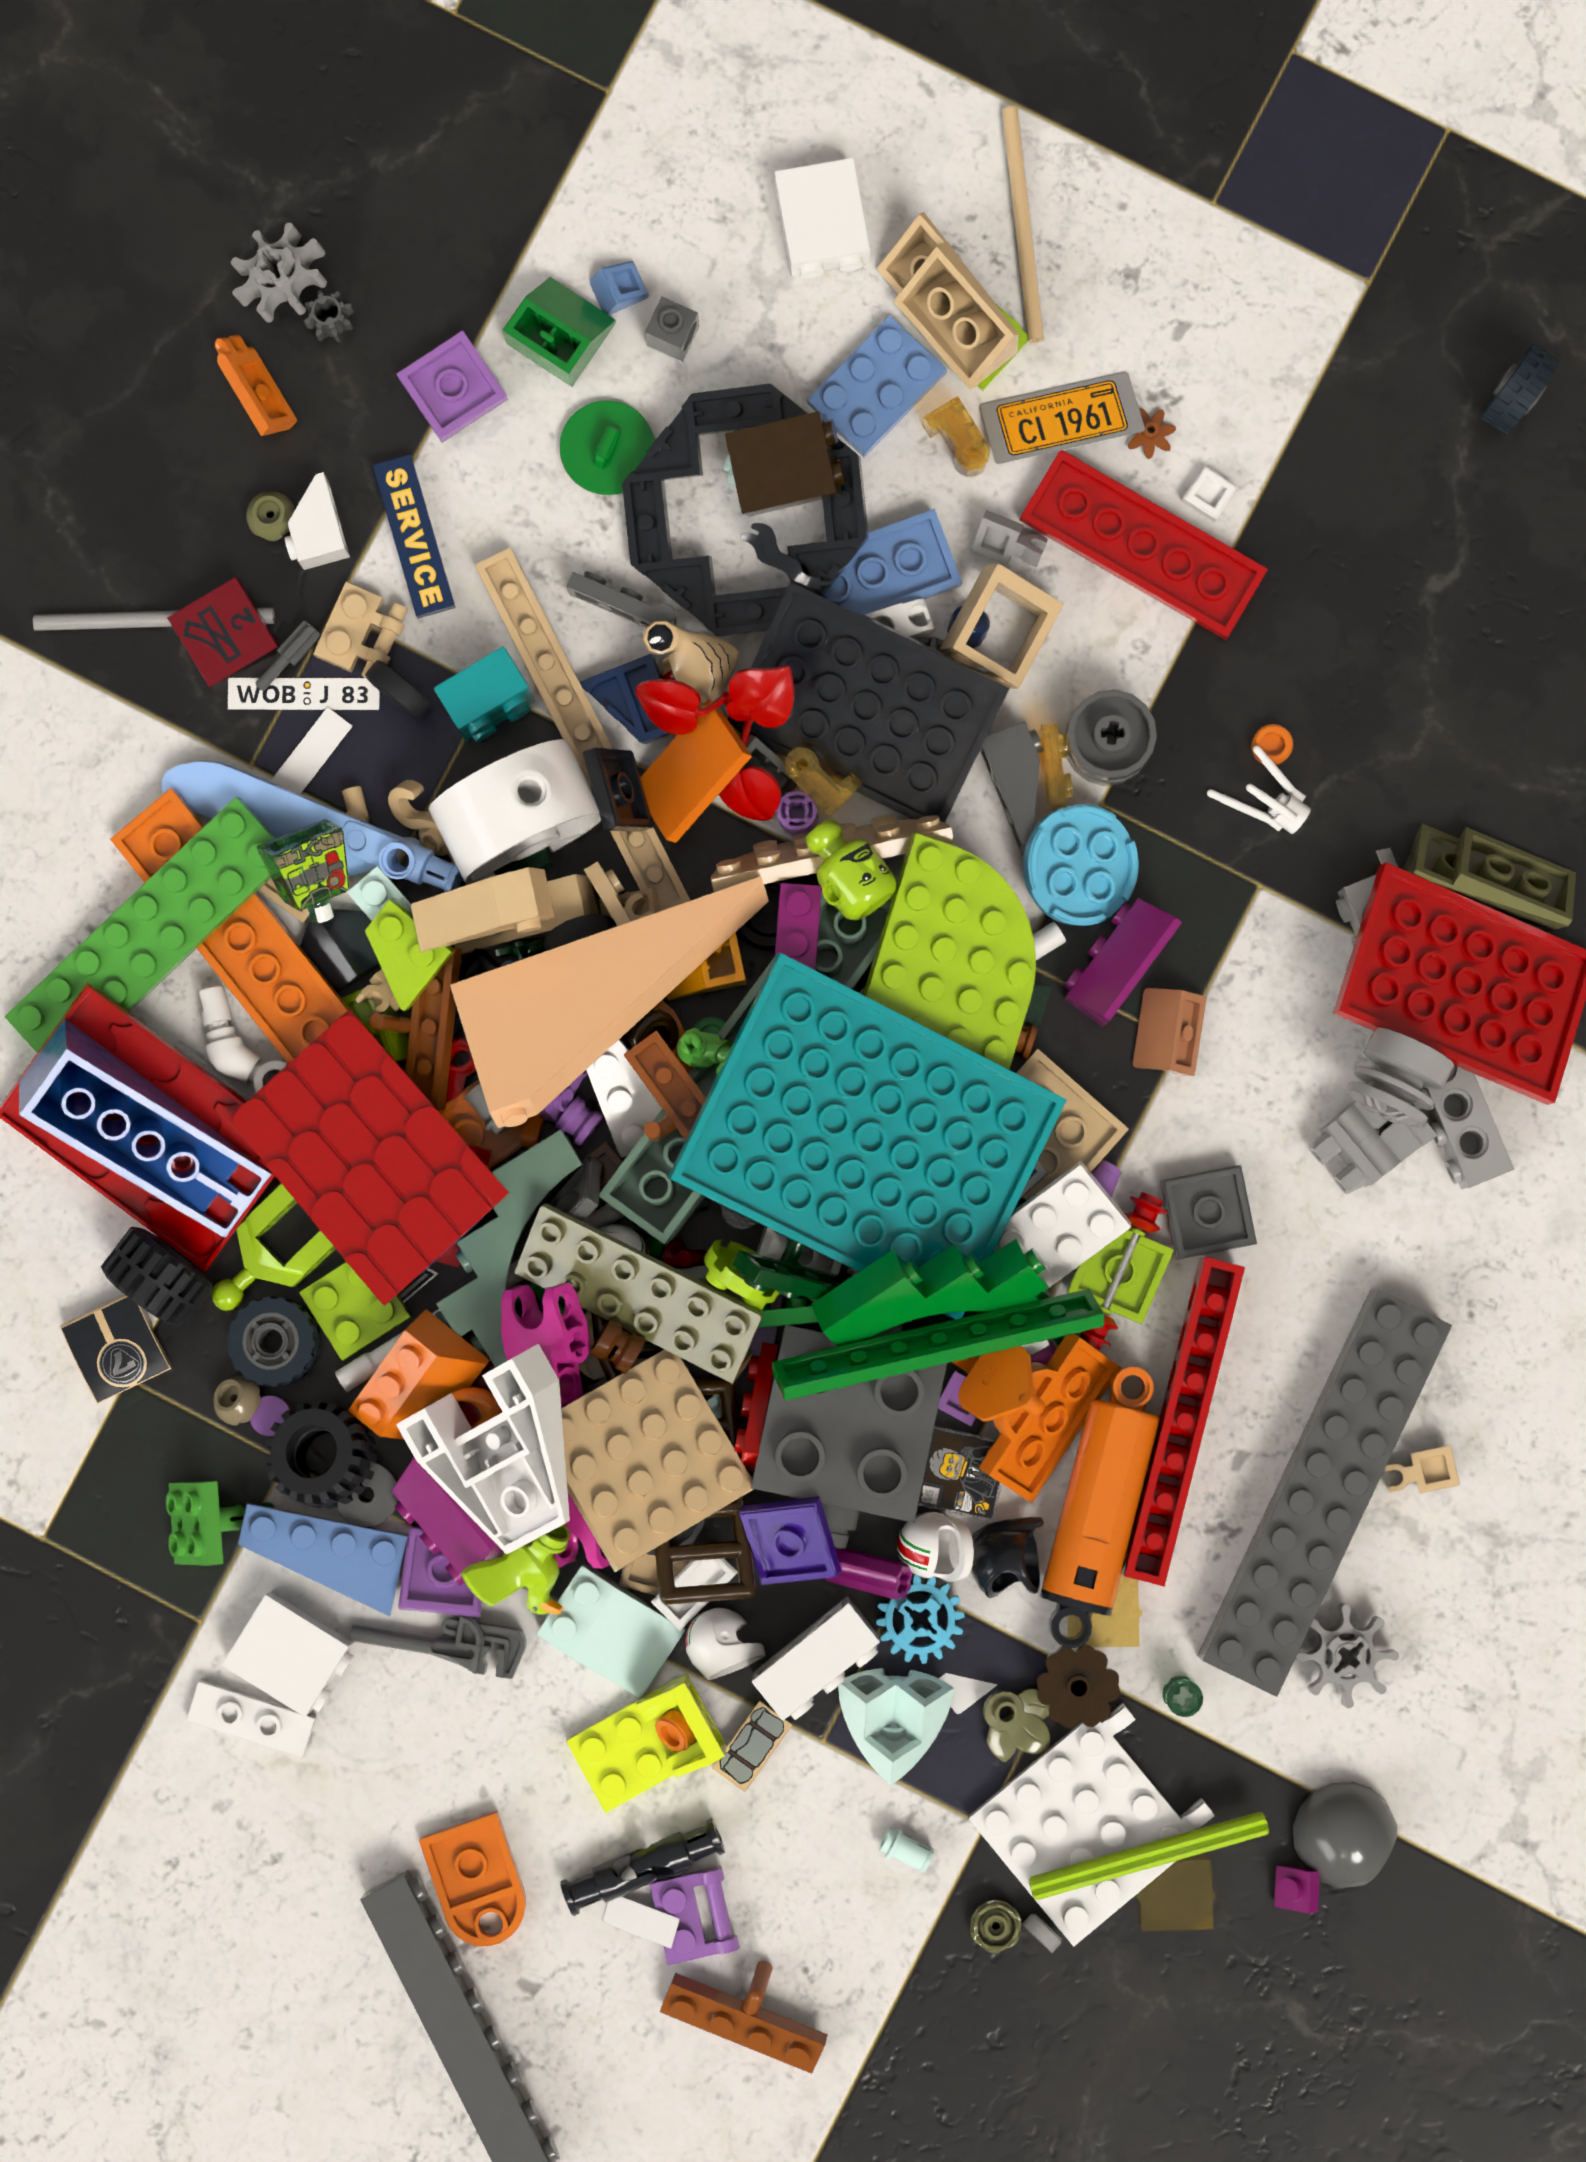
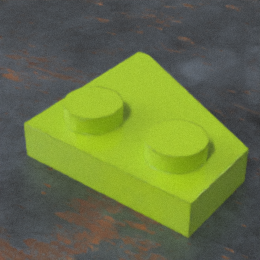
M394 898L387 901L365 930L397 1004L403 1011L409 1010L455 952V949L450 945L420 952L413 914Z

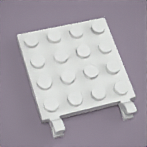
M1123 1702L1110 1713L1108 1718L1100 1721L1094 1727H1087L1080 1722L968 1816L971 1823L1031 1896L1032 1892L1029 1885V1878L1031 1876L1193 1831L1203 1826L1215 1816L1202 1798L1197 1800L1187 1811L1179 1816L1114 1738L1113 1735L1122 1731L1136 1720ZM1176 1861L1035 1901L1074 1947Z

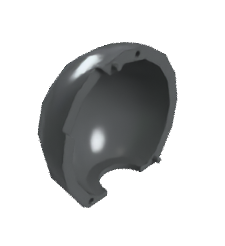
M1353 1781L1331 1783L1315 1792L1313 1791L1299 1807L1293 1825L1294 1849L1304 1868L1318 1871L1320 1882L1337 1888L1364 1886L1377 1876L1388 1860L1397 1839V1823L1386 1801L1370 1787Z

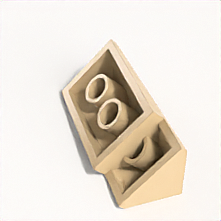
M924 212L919 213L877 270L899 294L893 302L971 390L1017 353L1019 333Z

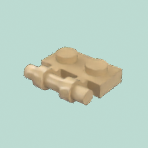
M345 582L313 654L315 657L351 673L358 658L366 661L367 663L361 676L366 678V672L377 660L388 665L390 660L388 653L395 637H400L405 624L402 622L408 609L398 603H393L388 616L379 613L384 602L382 597ZM374 626L381 629V632L372 649L364 646Z

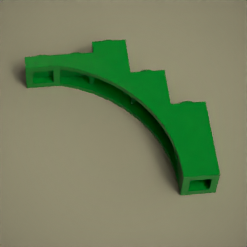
M1014 1239L981 1262L972 1253L966 1256L954 1244L919 1268L911 1259L905 1262L894 1250H891L811 1305L822 1332L838 1347L864 1341L894 1326L931 1315L963 1311L990 1312L1051 1298V1294L1047 1289L1049 1287L1042 1274V1271L1046 1269V1265L1034 1248L1027 1251L1017 1239ZM1065 1336L1052 1339L1059 1345Z

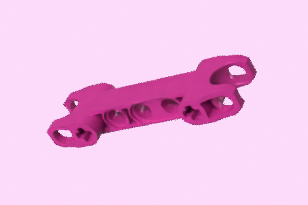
M560 1283L546 1288L542 1300L543 1314L539 1310L535 1293L529 1285H518L506 1289L501 1300V1336L506 1358L510 1360L539 1344L559 1379L561 1408L584 1396L578 1363L586 1360L589 1355L590 1337L587 1320L574 1287L570 1283ZM561 1294L565 1300V1310L562 1315L558 1305ZM518 1296L522 1303V1318L517 1315L515 1310V1301ZM568 1493L570 1521L565 1523V1525L569 1528L571 1537L568 1540L566 1550L560 1556L553 1554L558 1562V1567L561 1568L566 1564L576 1561L579 1549L578 1538L583 1544L586 1559L593 1568L609 1566V1561L605 1555H601L599 1544Z

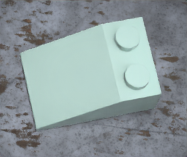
M584 1562L557 1602L563 1606L562 1612L558 1615L550 1613L536 1635L570 1658L641 1698L686 1629L683 1627L679 1631L660 1611L624 1587L618 1586V1583L593 1568L587 1562Z

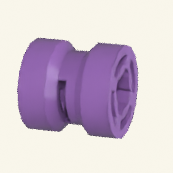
M792 791L781 798L777 814L780 825L786 833L795 836L800 833L811 832L817 826L819 816L816 802L809 794L802 791Z

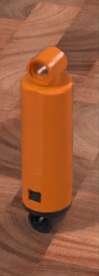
M1139 1367L1119 1369L1110 1381L1111 1395L1109 1402L1099 1399L1091 1400L1085 1418L1040 1592V1597L1057 1603L1055 1610L1049 1618V1630L1057 1643L1066 1648H1077L1088 1641L1092 1633V1613L1111 1616L1161 1423L1159 1416L1144 1412L1146 1403L1153 1394L1154 1384L1151 1376ZM1130 1375L1138 1377L1142 1383V1391L1134 1399L1126 1398L1121 1391L1122 1381ZM1068 1615H1075L1081 1621L1080 1631L1072 1637H1066L1059 1631L1061 1620Z

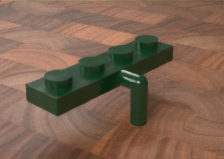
M791 1238L780 1260L739 1250L732 1264L745 1276L744 1282L758 1291L766 1292L768 1288H772L788 1298L797 1299L800 1295L807 1297L812 1302H815L849 1279L848 1277L804 1267L797 1261L805 1245Z

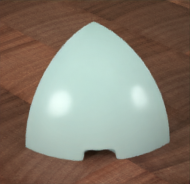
M878 1668L850 1675L838 1686L843 1716L856 1745L873 1769L888 1784L893 1785L910 1771L937 1737L948 1715L953 1698L954 1688L948 1683L915 1670H910L906 1677L886 1676L884 1669Z

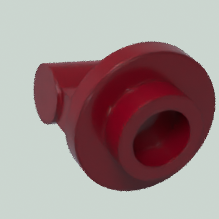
M673 1239L667 1244L666 1249L663 1250L662 1262L676 1269L704 1266V1257L707 1251L687 1250L682 1240Z

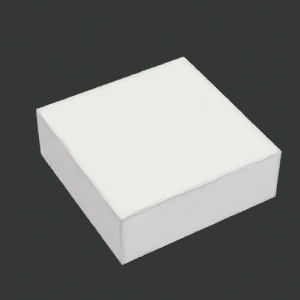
M1205 465L1184 495L1182 502L1215 523L1238 486Z

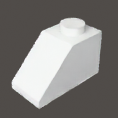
M324 472L318 473L314 476L288 521L291 536L285 537L290 559H298L304 570L350 557L330 483Z

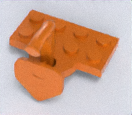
M1075 1334L1064 1337L1062 1342L1056 1347L1047 1365L1039 1362L1031 1363L1030 1353L1021 1346L980 1355L979 1358L975 1356L952 1362L968 1373L958 1392V1400L962 1408L982 1421L993 1420L994 1426L1001 1433L994 1445L988 1450L986 1457L978 1468L1032 1503L1083 1427L1090 1401L1102 1398L1110 1386L1113 1375L1121 1367Z

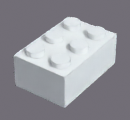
M847 1596L755 1670L752 1675V1683L782 1721L790 1715L796 1720L814 1705L812 1702L814 1695L822 1689L827 1694L830 1693L846 1679L844 1676L846 1669L854 1663L860 1668L878 1653L876 1645L880 1643L879 1635Z

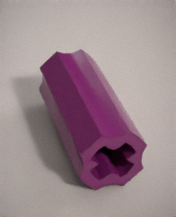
M835 1548L842 1570L838 1577L825 1578L826 1581L895 1600L899 1598L905 1599L911 1588L910 1583L913 1575L909 1565L848 1548Z

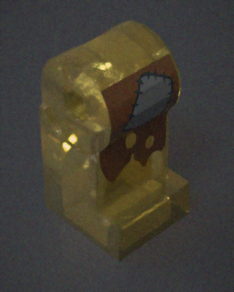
M958 396L924 416L922 426L928 436L932 438L938 433L941 434L953 453L954 467L961 475L974 477L985 470L989 459V447Z
M801 744L790 751L785 758L784 766L788 776L830 817L863 785L853 773L843 780L825 762L822 751L813 744Z

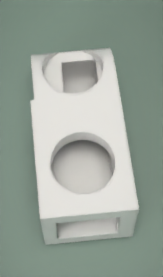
M917 599L904 604L899 603L865 614L913 639L923 638L935 631L925 599Z

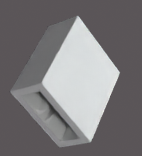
M853 158L774 171L775 188L791 276L801 275V278L805 279L815 278L824 274V270L840 268V271L848 272L862 268L863 263H869L870 247Z
M271 1591L263 1597L222 1666L306 1717L313 1709L320 1712L332 1693V1690L327 1688L334 1674L341 1677L354 1658V1655L349 1653L354 1642Z

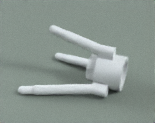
M1255 745L1253 747L1254 753L1289 795L1286 796L1284 793H1281L1274 799L1253 784H1248L1246 790L1269 806L1268 813L1212 789L1207 791V795L1225 805L1268 823L1277 831L1284 828L1290 834H1293L1301 827L1311 811L1307 805L1302 803L1306 796L1291 784L1261 747Z

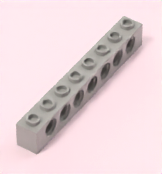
M1376 875L1346 886L1337 892L1340 897L1339 900H1336L1338 912L1345 923L1350 921L1355 936L1351 938L1353 947ZM1454 1065L1443 1089L1435 1090L1422 1087L1421 1091L1435 1102L1434 1108L1429 1110L1434 1123L1429 1125L1437 1134L1433 1138L1437 1146L1443 1145L1449 1160L1445 1162V1167L1454 1184L1459 1183L1461 1189H1466L1515 1170L1475 1074ZM1448 1095L1456 1096L1461 1102L1462 1109L1457 1117L1448 1115L1444 1109V1101ZM1465 1132L1471 1133L1477 1140V1149L1472 1155L1464 1153L1460 1148V1138Z

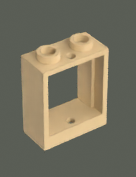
M999 563L984 565L940 650L950 655V657L1010 685V689H1019L1064 604ZM994 591H997L1037 616L1009 670L966 645Z

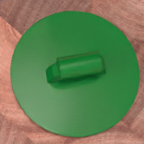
M597 401L577 410L565 424L560 438V457L567 474L581 488L599 495H617L623 493V482L632 471L636 470L648 454L647 451L654 443V437L647 421L632 407L616 401Z

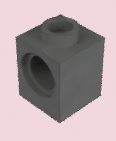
M661 296L645 330L647 346L683 362L699 329L698 312Z

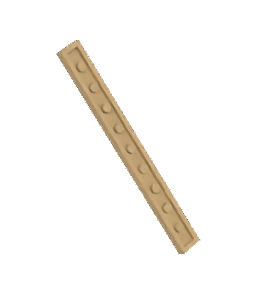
M509 547L475 564V567L562 738L570 744L592 788L583 752L592 748L613 749L514 553ZM654 828L642 832L610 831L639 889L656 888L659 912L691 901Z

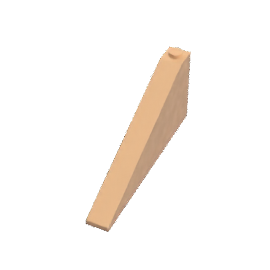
M761 876L451 984L450 987L487 1107L498 1128L519 1126L526 1122L528 1118L538 1115L766 905L769 900Z

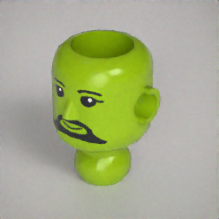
M831 819L819 824L806 836L808 849L812 853L820 855L823 859L822 864L817 870V879L822 888L823 896L845 918L855 921L860 920L881 907L895 893L896 880L893 873L867 840L854 839L847 843L843 838L841 826Z

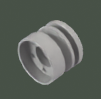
M1377 1027L1373 1031L1363 1053L1378 1066L1376 1069L1357 1066L1353 1073L1366 1084L1349 1081L1345 1092L1359 1102L1366 1110L1396 1124H1406L1415 1128H1424L1428 1117L1415 1107L1432 1110L1435 1102L1421 1091L1422 1087L1435 1090L1443 1089L1454 1064L1443 1054L1415 1039L1389 1029Z

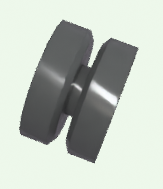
M1116 689L1098 691L1080 703L1068 722L1064 736L1066 758L1073 770L1087 782L1101 786L1123 784L1140 772L1153 753L1157 739L1155 719L1147 705L1131 693ZM1104 734H1112L1116 739L1115 744H1107V737L1102 738Z

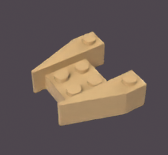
M531 867L493 876L411 904L420 952L454 944L455 948L462 949V954L473 952L475 948L489 949L512 944V942L518 940L545 937L556 926L567 920L583 915L599 914L593 885L588 876L574 874L547 881L545 869Z

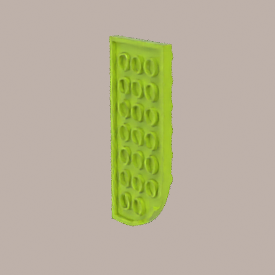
M912 833L863 995L1009 1070L1031 1000L1036 973L1034 937L1026 912L1016 893L1006 880L985 861L956 846Z

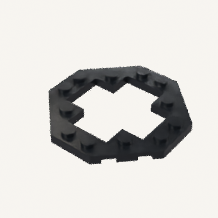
M772 384L692 393L682 405V410L669 427H665L649 448L646 457L622 484L630 563L636 570L660 587L676 603L700 620L716 636L768 631L787 587L716 595L712 556L673 560L664 481L703 476L699 435L742 430L808 413ZM839 438L838 443L832 444L835 460L841 459L843 463L846 484L841 485L843 495L822 500L827 542L787 546L788 555L800 562L802 570L806 575L821 577V579H831V585L869 538L861 456ZM821 587V590L814 591L824 595L830 587Z

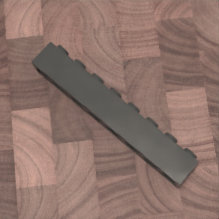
M407 1870L365 1892L360 1901L491 2161L556 2162V2160L560 2159L557 2147L550 2136L543 2137L537 2123L541 2122L539 2112L532 2099L525 2101L518 2087L522 2084V2080L516 2066L512 2061L506 2063L499 2050L503 2047L500 2034L493 2024L487 2026L481 2014V2011L485 2010L483 2001L475 1987L468 1988L462 1974L466 1973V1969L456 1950L449 1951L443 1939L447 1936L446 1928L437 1913L431 1915L425 1903V1900L429 1899L428 1893L421 1879L418 1876L413 1878L410 1871Z

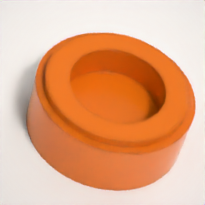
M1270 724L1259 729L1254 735L1251 750L1255 759L1263 764L1253 751L1255 745L1260 746L1267 756L1276 765H1279L1290 756L1293 749V740L1290 733L1284 727Z
M673 1709L668 1710L656 1721L657 1735L669 1749L676 1752L685 1751L696 1741L692 1730L681 1712Z

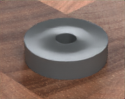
M370 1463L369 1470L375 1473L372 1480L365 1478L362 1482L365 1487H370L373 1490L374 1498L372 1501L366 1502L362 1500L360 1494L353 1492L351 1493L353 1501L348 1504L338 1502L337 1511L350 1524L362 1527L377 1526L388 1520L396 1511L394 1505L399 1500L392 1493V1490L398 1480L389 1468L380 1463Z

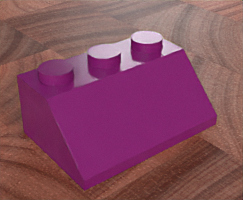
M1139 898L1132 907L1126 902L1111 921L1117 926L1108 939L1101 934L1087 953L1094 959L1085 971L1077 967L1064 984V987L1069 990L1064 1000L1102 1028L1112 1019L1182 924L1176 917Z
M414 1457L392 1490V1493L399 1500L394 1507L409 1524L416 1520L425 1531L419 1536L433 1554L436 1555L439 1551L444 1554L450 1562L445 1566V1569L461 1586L464 1583L461 1576L463 1569L480 1561L500 1558L503 1556L504 1551L432 1478Z

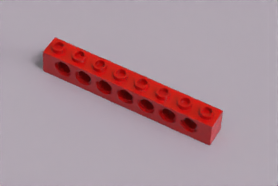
M1209 1257L1199 1258L1159 1416L1161 1423L1122 1571L1125 1577L1165 1587L1245 1270L1243 1266Z

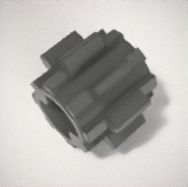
M320 290L318 291L319 298L314 302L305 303L307 310L310 312L308 314L309 317L304 320L305 325L308 329L315 328L319 341L330 336L339 342L341 338L339 334L353 329L351 322L348 320L350 319L349 315L354 312L351 304H343L339 291H336L334 294L331 293L330 296H325ZM333 311L338 312L335 319L328 317L325 322L320 321L323 314L330 316Z

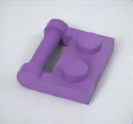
M721 1866L655 1880L650 1884L655 1910L680 1919L672 1948L664 1946L668 1965L715 1954H726L740 1949L738 1937L733 1935L721 1884V1881L724 1880ZM705 1885L717 1937L707 1941L705 1940L694 1887Z

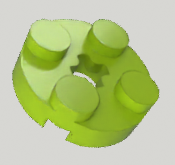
M722 1240L714 1241L704 1257L705 1265L709 1269L706 1274L708 1282L721 1290L730 1289L740 1295L747 1305L757 1310H762L766 1303L774 1302L779 1292L772 1288L762 1292L748 1286L744 1282L745 1276L732 1265L739 1250L759 1254L737 1242L730 1241L727 1247L720 1246Z

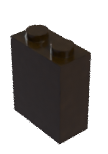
M817 411L725 433L739 504L743 515L750 517L843 495L841 485L846 484L845 470L841 459L835 460L832 444L838 443L836 427L833 419L827 420L826 414Z

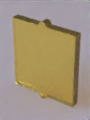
M1120 1579L1111 1616L1092 1613V1633L1085 1644L1091 1647H1139V1617L1142 1616L1143 1611L1139 1609L1137 1579ZM1075 1615L1065 1616L1067 1618L1068 1637L1075 1636L1081 1629L1080 1618Z
M1211 1860L1176 1861L1136 1894L1137 1900L1140 1901L1141 1931L1214 1929L1212 1899L1216 1898V1893L1212 1890Z

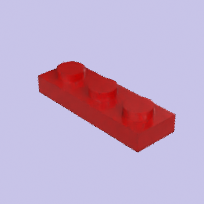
M762 1342L760 1356H751L747 1380L755 1381L753 1393L745 1392L741 1416L749 1418L747 1429L738 1428L734 1452L742 1454L741 1462L747 1471L755 1472L773 1378L772 1362L776 1361L778 1349L776 1344Z

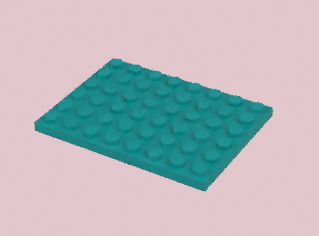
M777 953L671 1169L668 1179L858 1272L891 1250H894L905 1262L911 1259L919 1268L954 1244L966 1256L972 1253L981 1262L994 1253L1067 1099L782 953ZM965 1311L943 1314L956 1320L962 1318Z

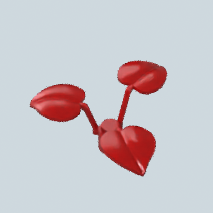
M789 665L777 668H747L738 671L732 676L729 682V692L723 691L718 699L705 707H699L701 698L698 691L690 685L677 680L653 679L643 681L636 686V695L649 719L661 730L675 735L693 732L698 726V716L704 717L722 704H725L726 711L732 719L744 721L740 739L746 746L751 725L754 721L763 727L774 728L783 725L788 720L794 704V682ZM748 766L744 769L742 767L719 793L722 801L732 811L752 820H772L781 803V790L777 780L766 770L755 766Z

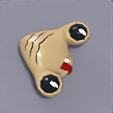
M667 620L653 621L644 629L642 641L648 652L658 655L669 653L661 661L662 679L677 680L693 687L698 691L701 698L699 707L707 700L713 702L718 698L727 686L738 663V649L732 643L712 635L684 630Z

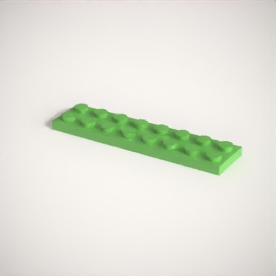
M235 797L24 997L5 1018L28 1044L38 1052L87 982L128 1012H131L273 877L267 862L273 865L276 861L269 862V859L268 861L266 860L262 846L274 841L275 847L280 851V856L278 855V857L283 856L280 850L282 846L278 847L281 844L276 845L275 842L278 839L239 797Z

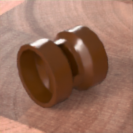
M609 1318L594 1341L589 1354L600 1360L608 1359L613 1362L615 1369L626 1374L641 1352L646 1338L636 1332L627 1333L622 1330L619 1322Z

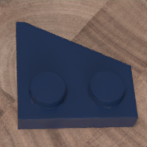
M648 654L580 681L581 687L593 696L640 743L647 744L671 734L658 728L649 719L636 695V686L646 680L662 679L654 655Z

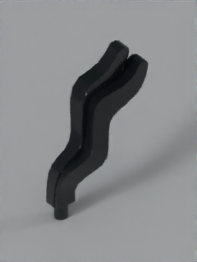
M753 523L751 528L759 532L758 535L753 533H742L740 535L741 540L748 542L754 547L757 558L762 563L782 570L787 574L790 581L800 583L812 590H821V587H831V579H821V577L806 575L796 558L782 553L778 548L775 533L770 526L763 523Z

